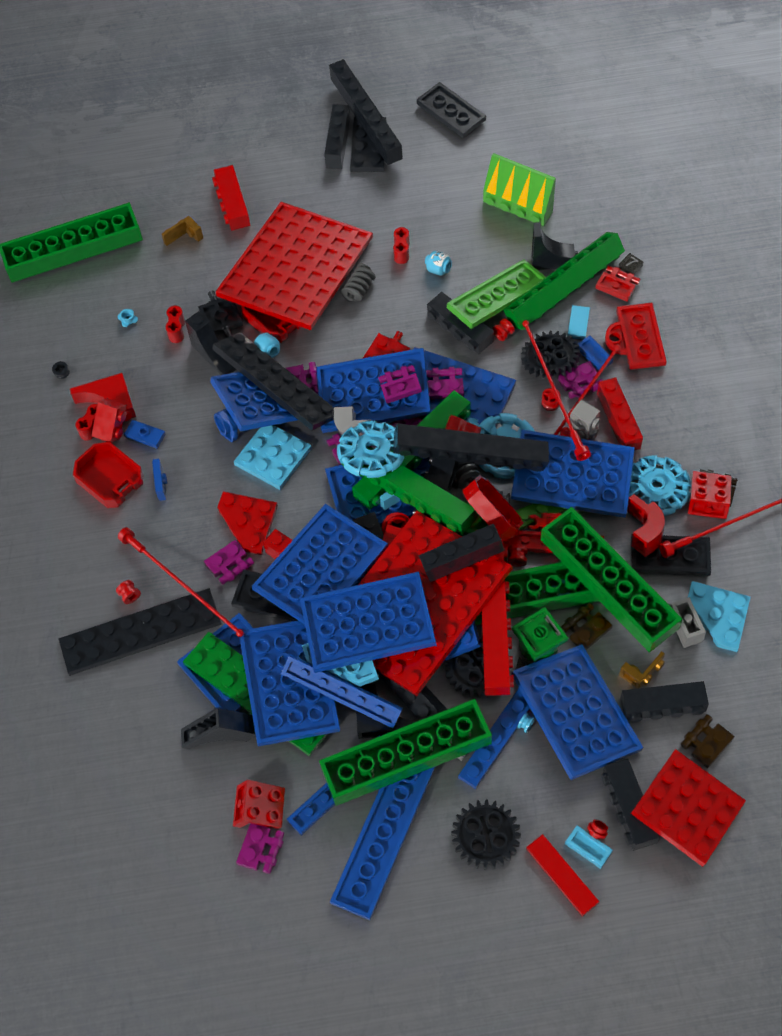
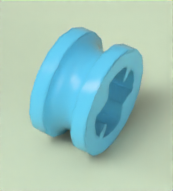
M526 712L517 728H523L524 732L527 733L533 726L536 718L534 716L530 717L529 713Z

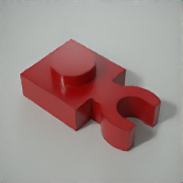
M541 513V518L535 514L529 515L528 519H533L535 525H529L528 529L534 530L541 527V532L545 526L561 514Z

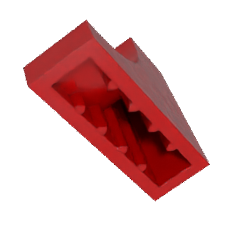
M123 373L70 388L75 404L84 402L98 403L108 398L126 405V418L124 421L136 417Z

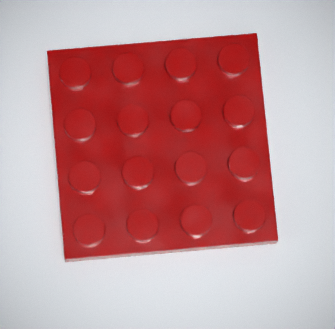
M675 749L631 814L703 867L746 800Z

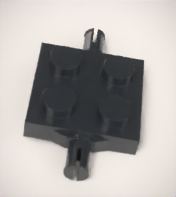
M212 290V294L209 291L208 296L211 301L198 306L199 311L211 322L216 335L224 333L226 338L233 336L232 329L244 326L235 303L217 298L215 291Z

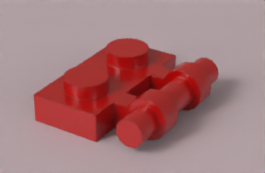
M608 265L606 272H603L596 283L595 289L628 302L641 279L635 277L633 273L628 274L616 266L611 267Z

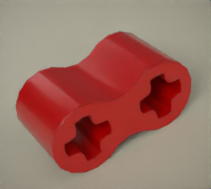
M399 227L394 231V261L398 264H405L409 261V231L404 227Z
M174 305L167 309L169 321L165 327L170 342L179 343L184 339L182 327L185 325V318L182 308Z
M97 404L90 405L87 408L86 414L76 421L75 426L82 440L87 441L94 438L92 437Z
M453 415L449 416L445 427L448 430L481 432L480 427Z

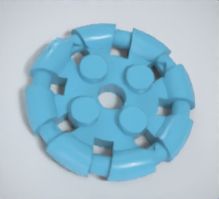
M499 413V416L495 417L490 416L478 426L481 428V434L486 433L520 438L521 430H535L525 419L521 420L517 418L518 415L510 413ZM501 423L502 427L496 429L495 424ZM513 424L520 427L518 431L511 428ZM489 464L479 465L483 471L493 474V477L512 479L515 474V469H510L506 466L496 468Z
M365 421L358 423L354 428L350 427L340 437V444L337 445V456L340 463L344 464V468L348 472L359 477L364 475L367 478H378L385 476L389 471L393 472L402 464L405 458L400 454L391 452L394 446V431L396 428L388 423H376V421ZM369 446L376 447L374 450L367 449ZM363 464L369 465V467L363 468Z
M657 455L639 458L638 462H633L629 497L640 493L642 496L641 500L647 504L654 501L661 508L664 516L674 514L678 508L682 509L688 502L691 495L689 492L692 486L687 471L683 470L681 464L666 456L665 458L657 457ZM656 464L663 465V469L656 468ZM657 481L660 482L662 486L657 488L654 487L652 483ZM671 498L674 500L672 504L668 501Z

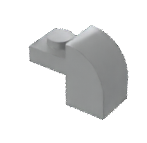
M352 406L334 407V423L341 435L350 427H356L358 423L371 421L356 420V413Z

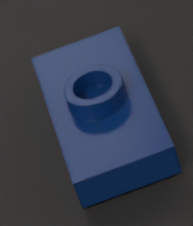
M588 336L578 343L579 350L599 371L610 355L591 336ZM613 358L611 359V361L608 363L607 366H609L610 364L613 363Z
M135 420L130 422L124 433L125 438L158 449L166 435L165 431Z
M153 459L155 492L158 500H166L164 484H168L166 473H163L160 459Z

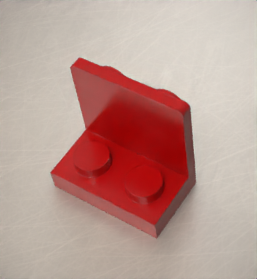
M693 471L688 514L727 519L731 499V476Z
M248 779L237 785L233 827L241 828L251 823L280 829L283 819L285 788Z

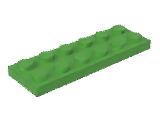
M523 259L447 303V308L472 329L503 311V309L546 277Z

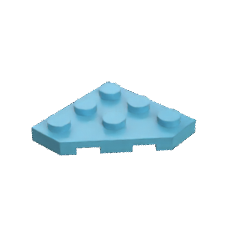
M692 581L687 598L690 597L705 630H708L717 647L737 652L751 596Z
M309 643L302 645L307 662L312 664ZM373 660L326 670L357 686H363L379 679Z

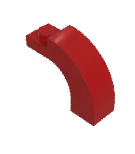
M634 494L628 499L627 512L644 526L633 532L631 546L646 557L655 551L662 541L665 518L661 508L654 501L647 504Z

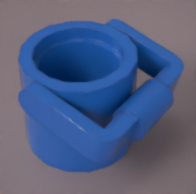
M223 409L215 413L214 420L220 434L230 442H234L238 438L239 428L228 410Z

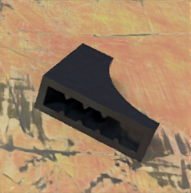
M533 222L531 261L535 269H558L578 254V251L574 249V244L552 240L542 231L541 222Z
M200 311L185 320L191 345L220 375L230 374L237 370L213 350V344L219 342L212 328L211 322Z
M368 683L358 686L378 696L375 684ZM356 711L358 739L376 738L378 735H385L419 721L399 716L394 728H391Z
M216 708L181 729L182 748L191 749L201 744L216 741L247 742L256 737L252 714Z

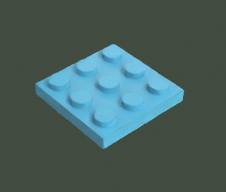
M275 425L261 427L234 460V465L281 490L311 451L312 447L310 444Z

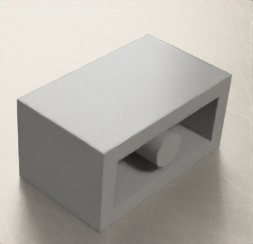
M690 597L671 603L670 606L683 619L680 629L676 631L683 647L686 648L703 642L706 631Z

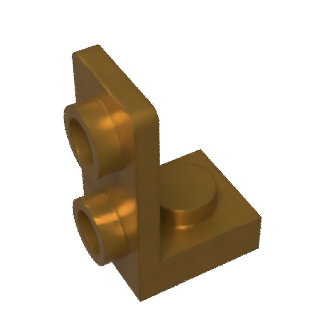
M190 216L180 220L161 234L166 246L186 233L191 238L194 237L198 242L203 239L201 227Z
M661 651L643 674L638 667L625 662L620 669L619 676L637 689L641 688L642 685L647 686L653 678L652 673L655 670L659 671L663 667L665 653Z

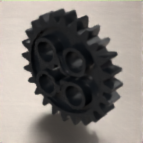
M549 331L547 335L545 332H542V336L535 334L536 344L551 378L555 376L558 379L559 374L566 376V371L571 373L572 368L577 367L576 363L580 362L579 344H577L576 339L572 340L571 335L566 337V333L559 335V331L555 334ZM529 338L530 343L525 342V347H522V365H524L525 370H529V374L535 373L536 378L542 375V379H544L546 373Z
M483 635L480 639L481 647L469 651L472 658L466 652L445 661L447 663L445 670L448 671L446 678H451L450 685L456 684V691L462 688V695L470 692V698L473 697L474 693H477L479 699L481 698V693L485 694V680L483 677L484 655L479 656L476 654L477 651H483ZM466 661L468 662V664L462 666L459 664V662ZM478 677L480 680L473 682L470 678Z
M488 799L485 800L484 805H481L480 801L477 800L476 807L469 803L468 811L462 808L463 816L457 814L456 819L458 822H453V828L457 830L451 831V836L456 837L452 840V844L458 845L455 848V852L462 851L460 859L462 860L467 857V865L474 861L476 869H478L480 864H483L484 870H487L488 864H491L492 868L495 869L497 862L504 866V858L511 861L509 853L516 854L517 850L514 847H519L520 842L516 839L521 838V833L515 832L520 829V824H514L517 817L510 818L512 810L504 812V804L498 808L496 807V801L489 805ZM480 817H484L485 827L487 834H489V843L492 852H488L487 842L485 835H483V826ZM492 818H495L500 823L496 826L490 825L488 821ZM470 823H476L479 828L477 830H470L467 826ZM500 838L505 844L496 846L493 841ZM480 843L484 846V849L476 851L472 846Z

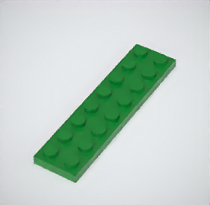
M208 632L184 659V665L252 714L243 656ZM328 734L289 742L310 757Z

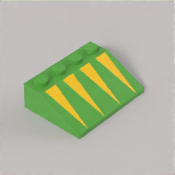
M493 153L483 189V202L515 214L520 218L532 222H541V225L544 226L553 213L556 178Z

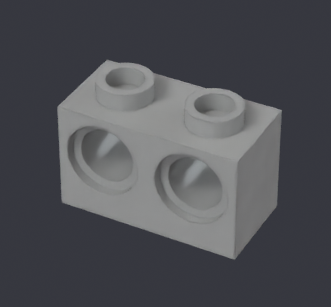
M582 400L571 412L570 421L574 430H577L580 439H594L599 432L600 410Z

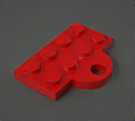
M653 303L617 307L616 312L619 322L611 324L605 334V343L608 349L613 352L614 346L619 344L621 350L616 352V354L627 355L630 370L666 366V356ZM617 337L619 340L612 341L610 340V338Z

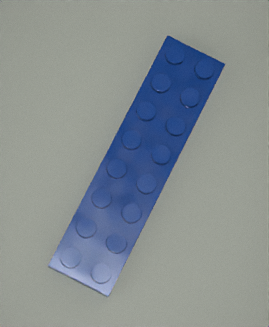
M436 766L379 789L332 895L330 904L371 920Z

